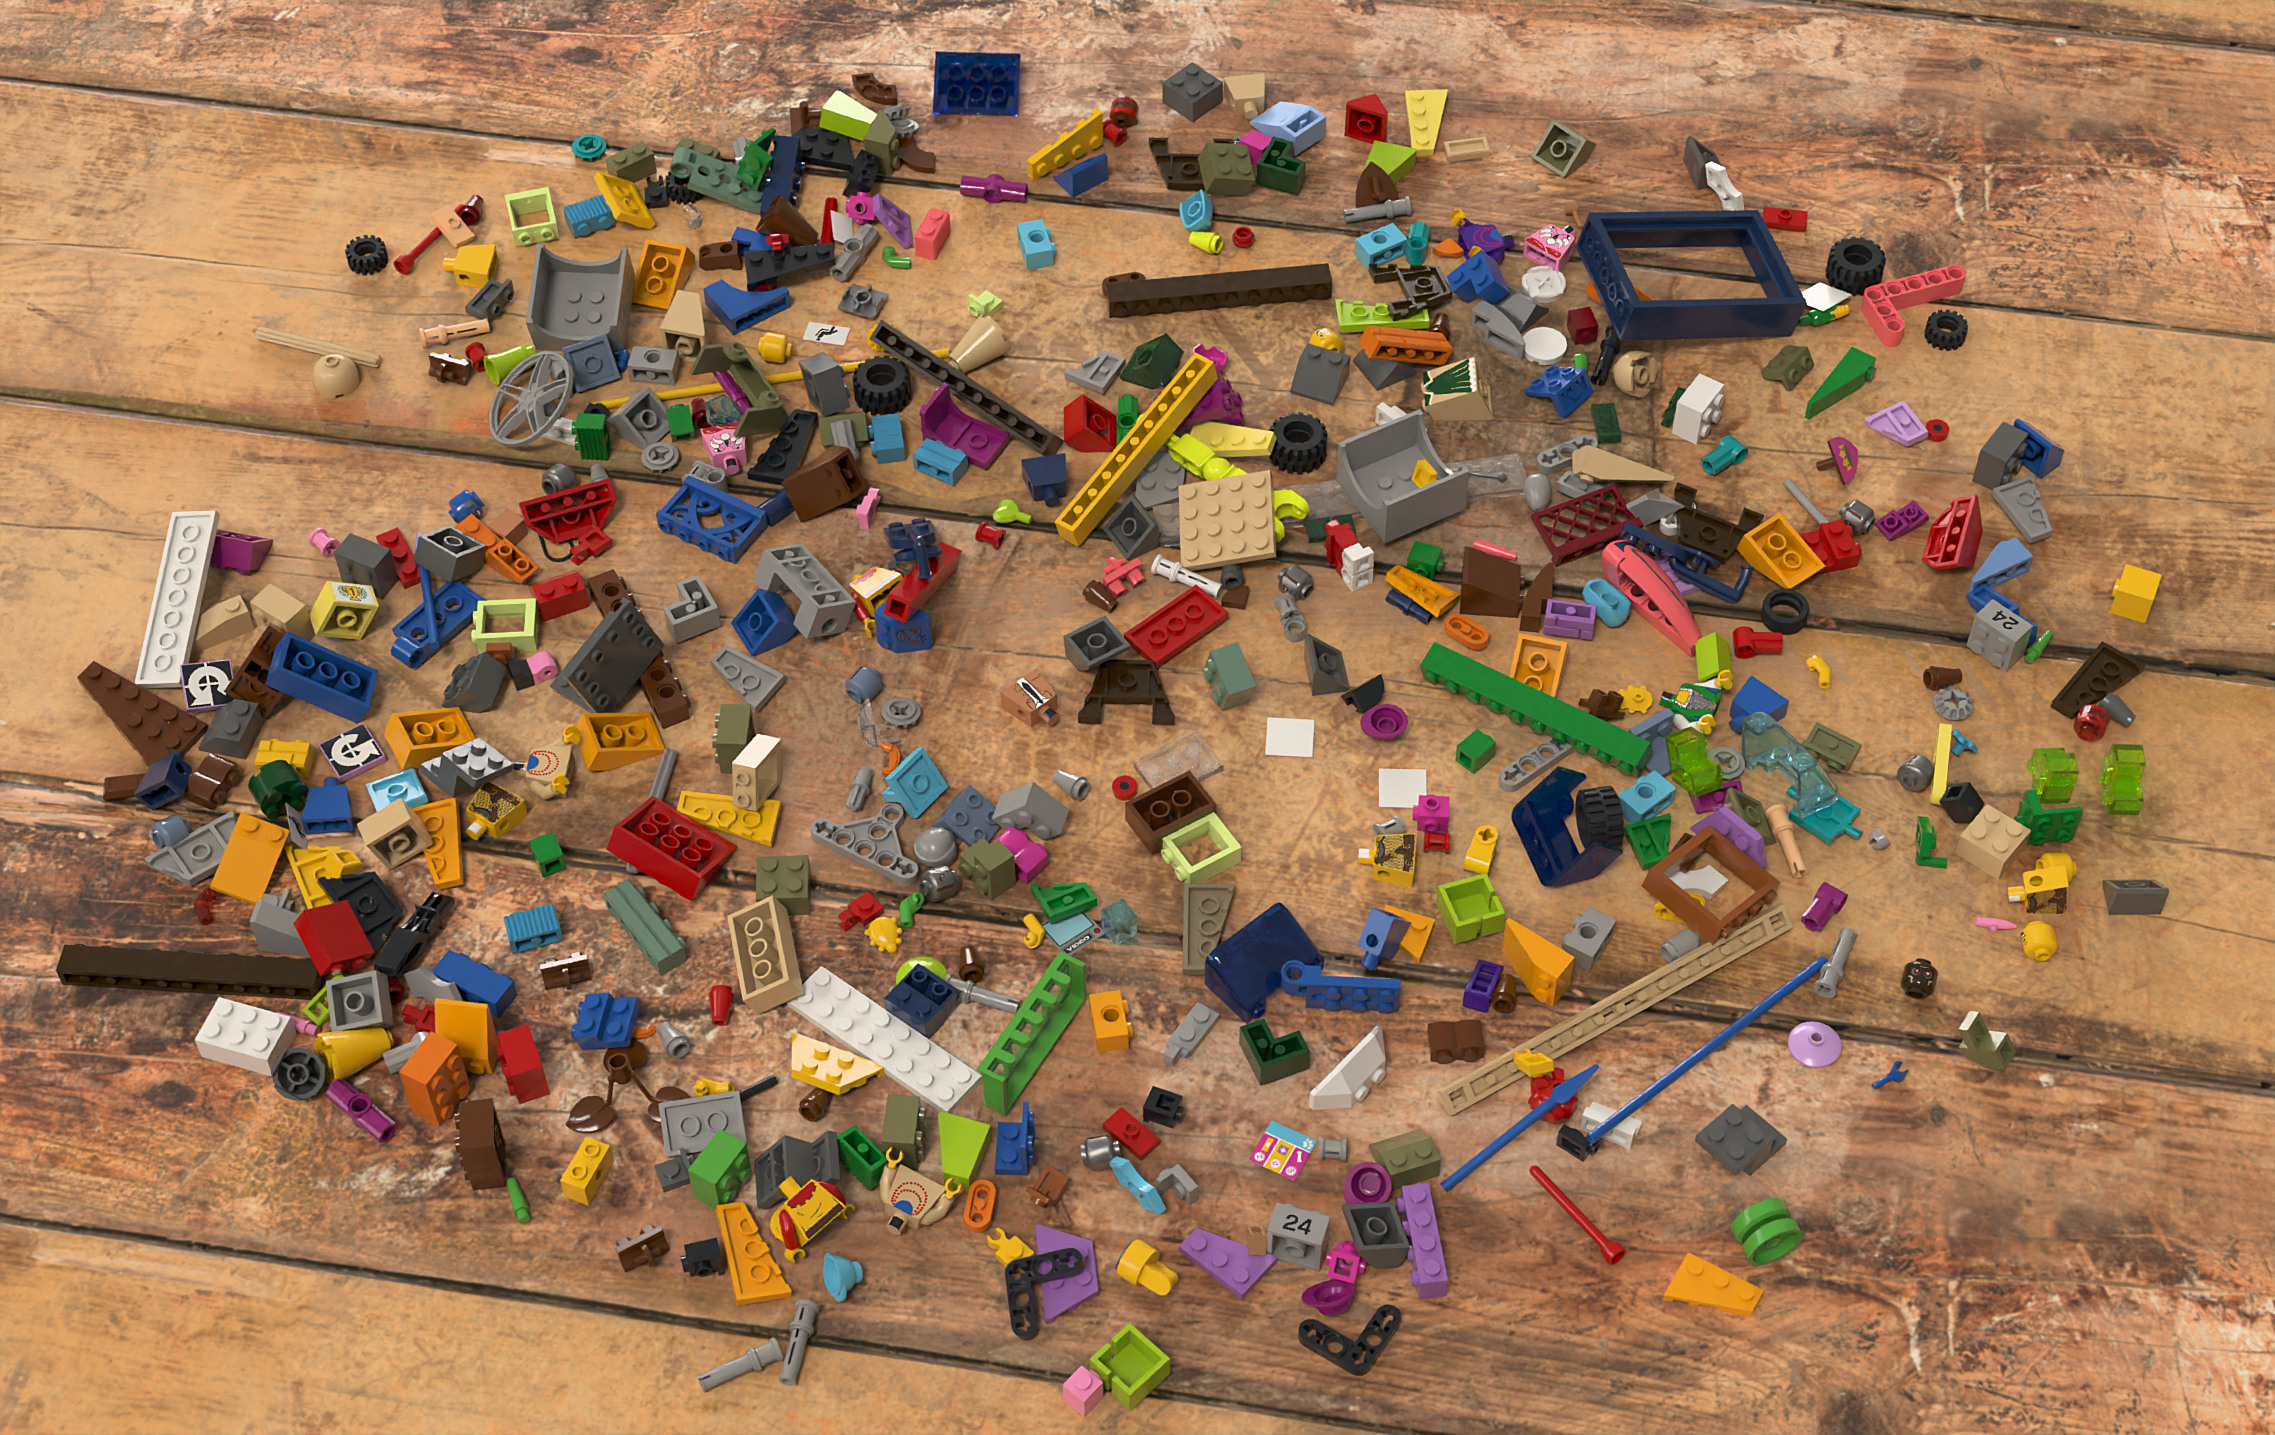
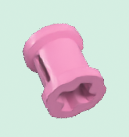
M323 527L316 528L308 537L310 544L313 547L319 548L321 554L327 558L332 557L335 550L340 546V542L336 538H331Z

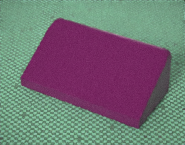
M1736 780L1688 790L1696 814L1722 808L1727 789L1730 787L1743 793L1741 781Z

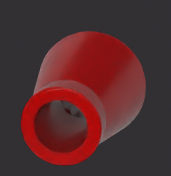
M715 985L708 994L712 1015L711 1023L713 1025H727L728 1016L735 997L730 986Z

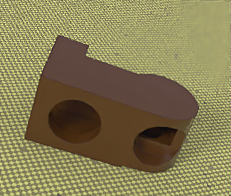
M738 241L712 243L700 247V268L705 271H713L723 267H732V270H742V255Z

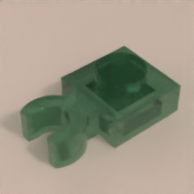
M1681 387L1676 389L1669 401L1668 408L1665 409L1662 415L1664 417L1661 423L1662 426L1671 427L1675 417L1677 401L1686 389Z

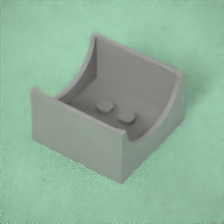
M537 244L526 317V325L535 350L562 351L561 348L602 334L607 335L612 351L626 350L635 283V272L627 247H620V253L606 261L581 262L557 256L550 252L544 244Z
M1420 409L1338 443L1336 481L1383 543L1392 541L1466 509L1470 471L1467 467H1463L1461 471L1454 473L1445 466L1429 440L1424 424V413ZM1426 459L1438 473L1436 478L1438 481L1418 488L1411 478L1417 461Z

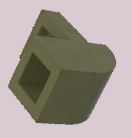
M1969 1011L1958 1029L1963 1038L1959 1046L1960 1051L1969 1060L1985 1068L2005 1070L2016 1053L2008 1034L2005 1032L1988 1031L1980 1013Z

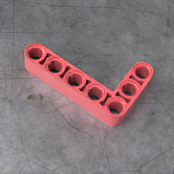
M1951 265L1870 286L1864 291L1861 311L1880 341L1887 347H1897L1901 343L1905 327L1904 321L1897 310L1960 294L1966 271L1961 266Z

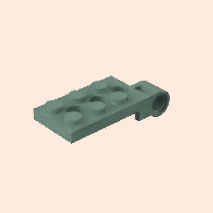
M679 147L675 150L670 165V172L678 178L690 176L688 189L760 215L764 188H766V177L762 187L755 191L736 175L739 167L686 147ZM699 172H704L707 176H703ZM720 179L725 180L728 184L722 183ZM740 187L746 188L749 192L741 190Z

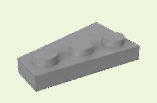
M2034 474L1993 489L1991 494L2030 544L2051 536L2052 529L2046 511L2042 507L2039 490L2035 486Z
M724 645L711 660L712 668L746 704H751V708L755 713L764 706L785 682L783 674L727 645Z

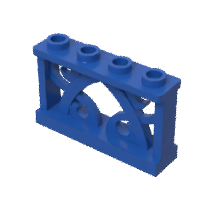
M688 476L683 481L684 485L656 513L658 527L663 532L671 533L684 542H690L701 550L709 551L722 560H728L734 564L759 533H763L768 528L766 511L691 476ZM689 498V505H684L683 503ZM677 511H687L678 513L677 518L673 516ZM716 511L721 513L722 522L725 526L702 529L699 525L697 514L708 515ZM748 527L747 530L742 534L740 530ZM731 534H735L738 537L734 544L725 541L727 539L732 542Z

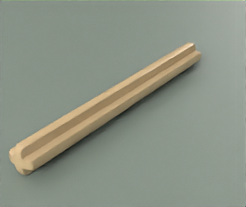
M259 326L255 332L257 339L325 356L338 353L347 356L354 363L374 368L379 367L381 363L380 355L263 326Z

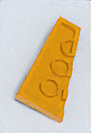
M455 797L412 808L415 814L424 822L433 842V845L424 849L423 852L435 885L439 890L462 885L463 867L458 800Z
M742 1201L716 1205V1215L736 1306L790 1298L792 1291L782 1278L780 1268L774 1263L766 1242H763L758 1228L745 1203Z

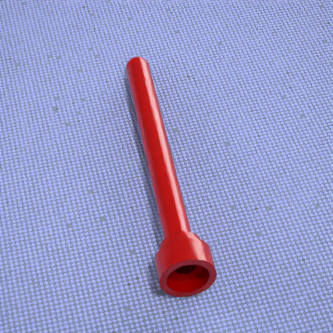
M460 204L456 209H454L455 213L458 216L459 210L464 204ZM436 227L408 255H400L393 262L395 269L403 275L408 274L413 269L414 261L443 234L440 229Z
M1538 1166L1530 1167V1174L1601 1247L1602 1258L1610 1266L1618 1263L1626 1254L1624 1247L1619 1242L1608 1240Z

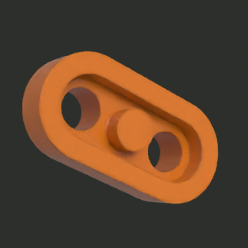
M1454 613L1446 617L1444 631L1449 637L1472 650H1481L1487 646L1489 633L1484 627L1462 614Z
M981 1179L973 1182L969 1187L964 1210V1224L971 1232H983L991 1225L996 1201V1189L992 1182ZM980 1195L987 1196L984 1199L978 1198ZM975 1219H982L981 1222H974Z

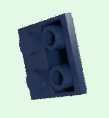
M918 963L884 998L885 1008L892 1015L927 1039H930L943 1026L958 996L959 990Z

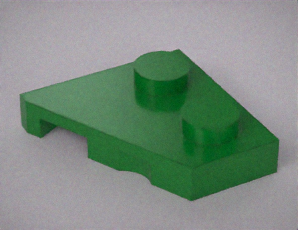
M1670 813L1624 825V834L1642 871L1651 869L1668 856Z
M1086 882L1073 884L1054 883V888H1039L1038 884L1030 885L1032 895L1050 924L1098 906L1097 898Z

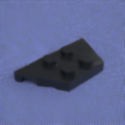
M803 126L791 135L793 137H800L802 162L850 171L854 159L846 135Z
M375 871L364 872L359 875L345 874L342 875V878H318V885L331 903L348 900L374 951L371 958L376 957L403 916L402 907Z

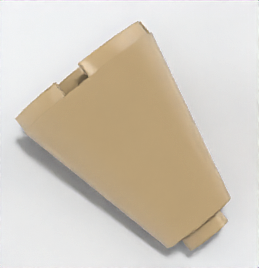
M982 314L948 356V363L962 373H966L1007 353L1012 348L1009 339L1007 341L1003 339L1004 331L991 317L987 315L984 318V314Z

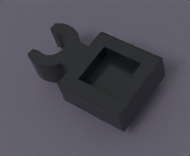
M660 175L657 182H652L651 178L647 177V187L644 188L647 209L668 207L667 189L664 186L663 177Z

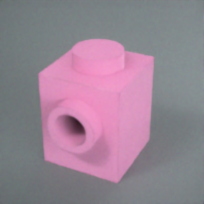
M1082 1365L1063 1384V1401L1084 1417L1103 1399V1381L1095 1371H1088Z

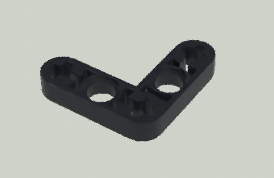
M1066 1248L1011 1261L1007 1265L1005 1280L1011 1327L1019 1339L1024 1341L1031 1340L1039 1332L1034 1285L1079 1275L1084 1270L1086 1261L1078 1249ZM1074 1256L1078 1260L1074 1262V1267L1070 1268L1068 1264H1064L1070 1262V1257ZM1057 1259L1062 1263L1061 1265H1058ZM1050 1261L1052 1263L1051 1271L1047 1274H1040L1038 1271L1040 1264ZM1018 1268H1021L1024 1272L1020 1274V1279L1014 1276ZM1027 1271H1033L1034 1276L1032 1277V1275ZM1021 1293L1028 1294L1029 1300L1027 1304L1022 1307L1016 1306V1297ZM1020 1314H1025V1319L1031 1324V1326L1027 1327V1332H1023L1019 1328L1024 1326L1023 1317Z
M1393 1305L1381 1306L1355 1342L1317 1320L1307 1319L1299 1326L1298 1339L1304 1347L1352 1375L1363 1376L1370 1371L1398 1330L1401 1313ZM1393 1316V1321L1389 1320L1383 1330L1381 1328L1383 1317ZM1306 1331H1316V1335L1306 1336ZM1369 1335H1377L1380 1337L1381 1343L1372 1346L1365 1339ZM1331 1342H1338L1342 1345L1343 1349L1338 1353H1332L1327 1349V1345ZM1364 1350L1366 1352L1364 1362L1355 1365L1354 1359L1358 1360Z

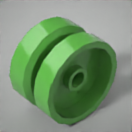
M1771 1198L1758 1202L1745 1209L1731 1224L1730 1230L1737 1242L1743 1245L1742 1250L1751 1265L1761 1266L1777 1261L1790 1253L1802 1241L1803 1233L1795 1220L1790 1219L1791 1213L1782 1199Z

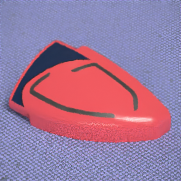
M1617 540L1608 544L1602 553L1605 581L1613 585L1631 602L1630 607L1692 658L1696 654L1695 643L1702 636L1691 610L1674 582L1650 556L1631 541ZM1637 594H1642L1640 597H1635ZM1655 608L1660 609V610H1658V611H1652V609H1655Z

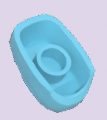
M1202 189L1180 204V217L1183 226L1191 232H1205L1212 224V201Z
M1594 579L1588 581L1582 592L1585 603L1596 605L1595 615L1601 618L1607 626L1617 627L1623 624L1630 611L1631 602L1605 580Z

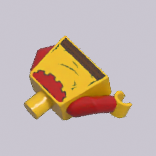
M874 567L863 575H855L851 580L850 589L852 593L850 596L856 601L853 611L860 622L865 623V634L868 638H872L869 629H876L875 620H871L870 617H875L874 611L888 598L889 592L905 577L897 569L886 570Z
M789 1176L778 1186L788 1197V1200L779 1208L781 1233L786 1246L785 1258L795 1264L794 1255L797 1252L798 1256L803 1259L806 1254L804 1250L798 1247L799 1244L801 1246L805 1245L835 1217L847 1220L845 1210L854 1212V1205L847 1203L836 1185L811 1179L801 1188Z

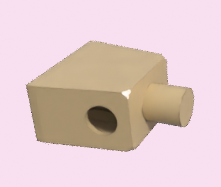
M1264 73L1224 77V96L1234 115H1245L1247 119L1253 120L1258 116V113L1264 112Z

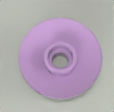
M1820 1022L1801 1023L1791 1031L1788 1038V1048L1794 1059L1802 1065L1811 1068H1824L1832 1065L1839 1058L1842 1049L1838 1034L1831 1027Z

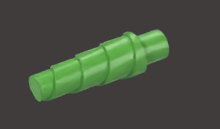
M2046 630L2028 648L2027 654L2024 657L2027 663H2033L2035 659L2042 655L2053 637L2051 630Z
M509 1178L507 1186L514 1215L518 1217L521 1224L527 1223L530 1220L528 1214L529 1207L516 1178Z

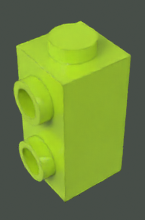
M1714 632L1697 640L1695 643L1698 680L1701 683L1718 678V674L1723 670H1730L1732 673L1729 643L1717 632Z

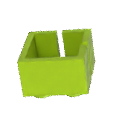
M1487 873L1438 886L1436 905L1454 944L1476 939L1477 933H1480L1481 937L1503 931L1505 911L1497 895L1494 896L1495 890Z
M1131 1323L1126 1325L1112 1338V1346L1109 1343L1105 1344L1089 1359L1090 1370L1095 1371L1101 1377L1103 1387L1107 1391L1112 1388V1395L1129 1411L1170 1375V1358Z

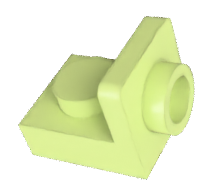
M987 290L978 297L973 294L968 296V311L975 317H979L984 314V318L987 315L991 317L1003 307V300Z

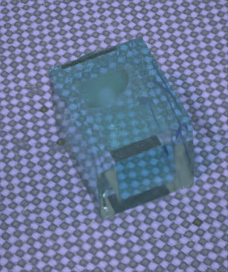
M722 394L705 402L707 422L713 427L740 422V405L726 395Z
M1122 898L1101 910V928L1114 945H1117L1137 934V916Z

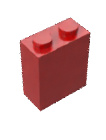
M348 900L304 910L293 923L320 976L328 974L335 976L351 968L359 970L368 964V959L374 954Z

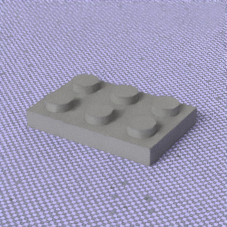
M739 1090L658 1103L666 1158L680 1156L679 1149L683 1147L686 1154L702 1152L719 1129L747 1144Z

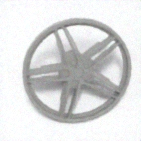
M552 351L536 353L519 363L507 375L494 396L489 414L490 430L497 441L508 447L524 446L541 437L557 421L566 407L573 385L571 365L562 355ZM551 361H557L563 366L566 378L547 384ZM536 364L527 389L511 385L522 372ZM512 389L521 394L519 397L508 393L507 390ZM563 393L562 399L558 405L553 400L560 397V394ZM505 396L517 405L498 425L499 409ZM545 416L550 417L549 420L544 424ZM528 418L532 435L519 440L505 438Z

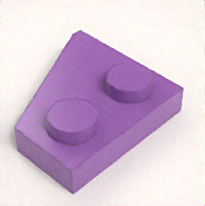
M878 193L873 197V212L906 250L912 245L910 215Z

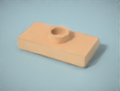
M449 205L430 214V219L456 249L474 240L475 235Z

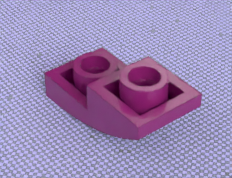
M1913 500L1898 512L1894 509L1878 520L1875 526L1891 541L1910 533L1929 520V515Z

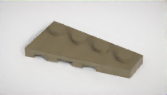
M1184 883L1183 975H1209L1234 895L1235 884Z

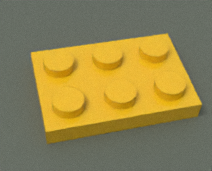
M598 171L594 179L598 189L606 199L607 205H609L613 212L614 218L622 223L627 222L638 228L643 227L651 230L655 222L634 183Z

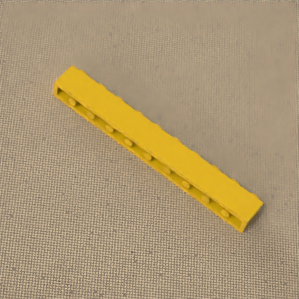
M1197 353L1192 355L1056 519L1055 524L1061 538L1077 547L1082 544L1218 379L1213 361Z

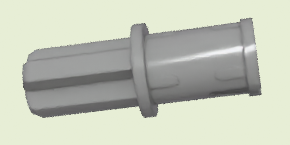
M867 766L859 767L856 779L850 785L851 792L846 807L851 809L852 812H856L861 808L864 797L869 793V784L874 775L871 768Z

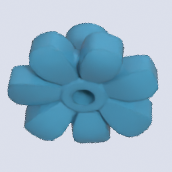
M1957 729L1952 731L1951 734L1954 735L1957 743L1951 750L1959 756L1964 749L1972 750L1974 753L1978 751V747L1973 741L1968 740Z

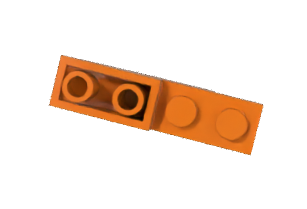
M470 514L455 526L456 529L487 546L483 562L503 576L522 584L539 570V566L506 538L501 540L473 514Z

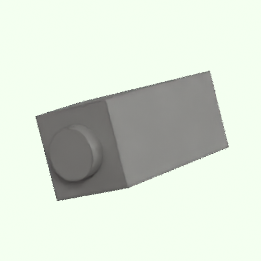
M257 901L250 919V925L260 951L310 957L293 924L300 915L264 901Z

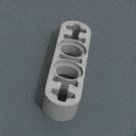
M1550 737L1505 767L1499 774V787L1505 792H1515L1569 756L1575 749L1566 742L1559 744ZM1544 751L1551 752L1554 756L1552 758L1547 759L1542 757L1540 754ZM1525 764H1532L1535 767V769L1532 771H1526L1522 768V766Z

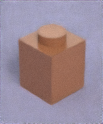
M509 509L503 511L488 525V528L501 540L506 538L514 546L528 535L523 516Z

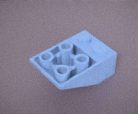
M1280 101L1250 121V125L1271 138L1274 136L1292 141L1293 156L1298 155L1325 137L1326 116L1308 105Z

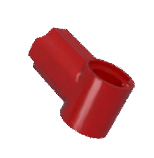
M1747 626L1738 627L1732 632L1734 653L1740 659L1751 658L1756 653H1782L1783 636L1781 632H1754L1752 628Z

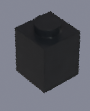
M1970 782L1949 784L1939 801L1954 823L1972 822L1985 804Z

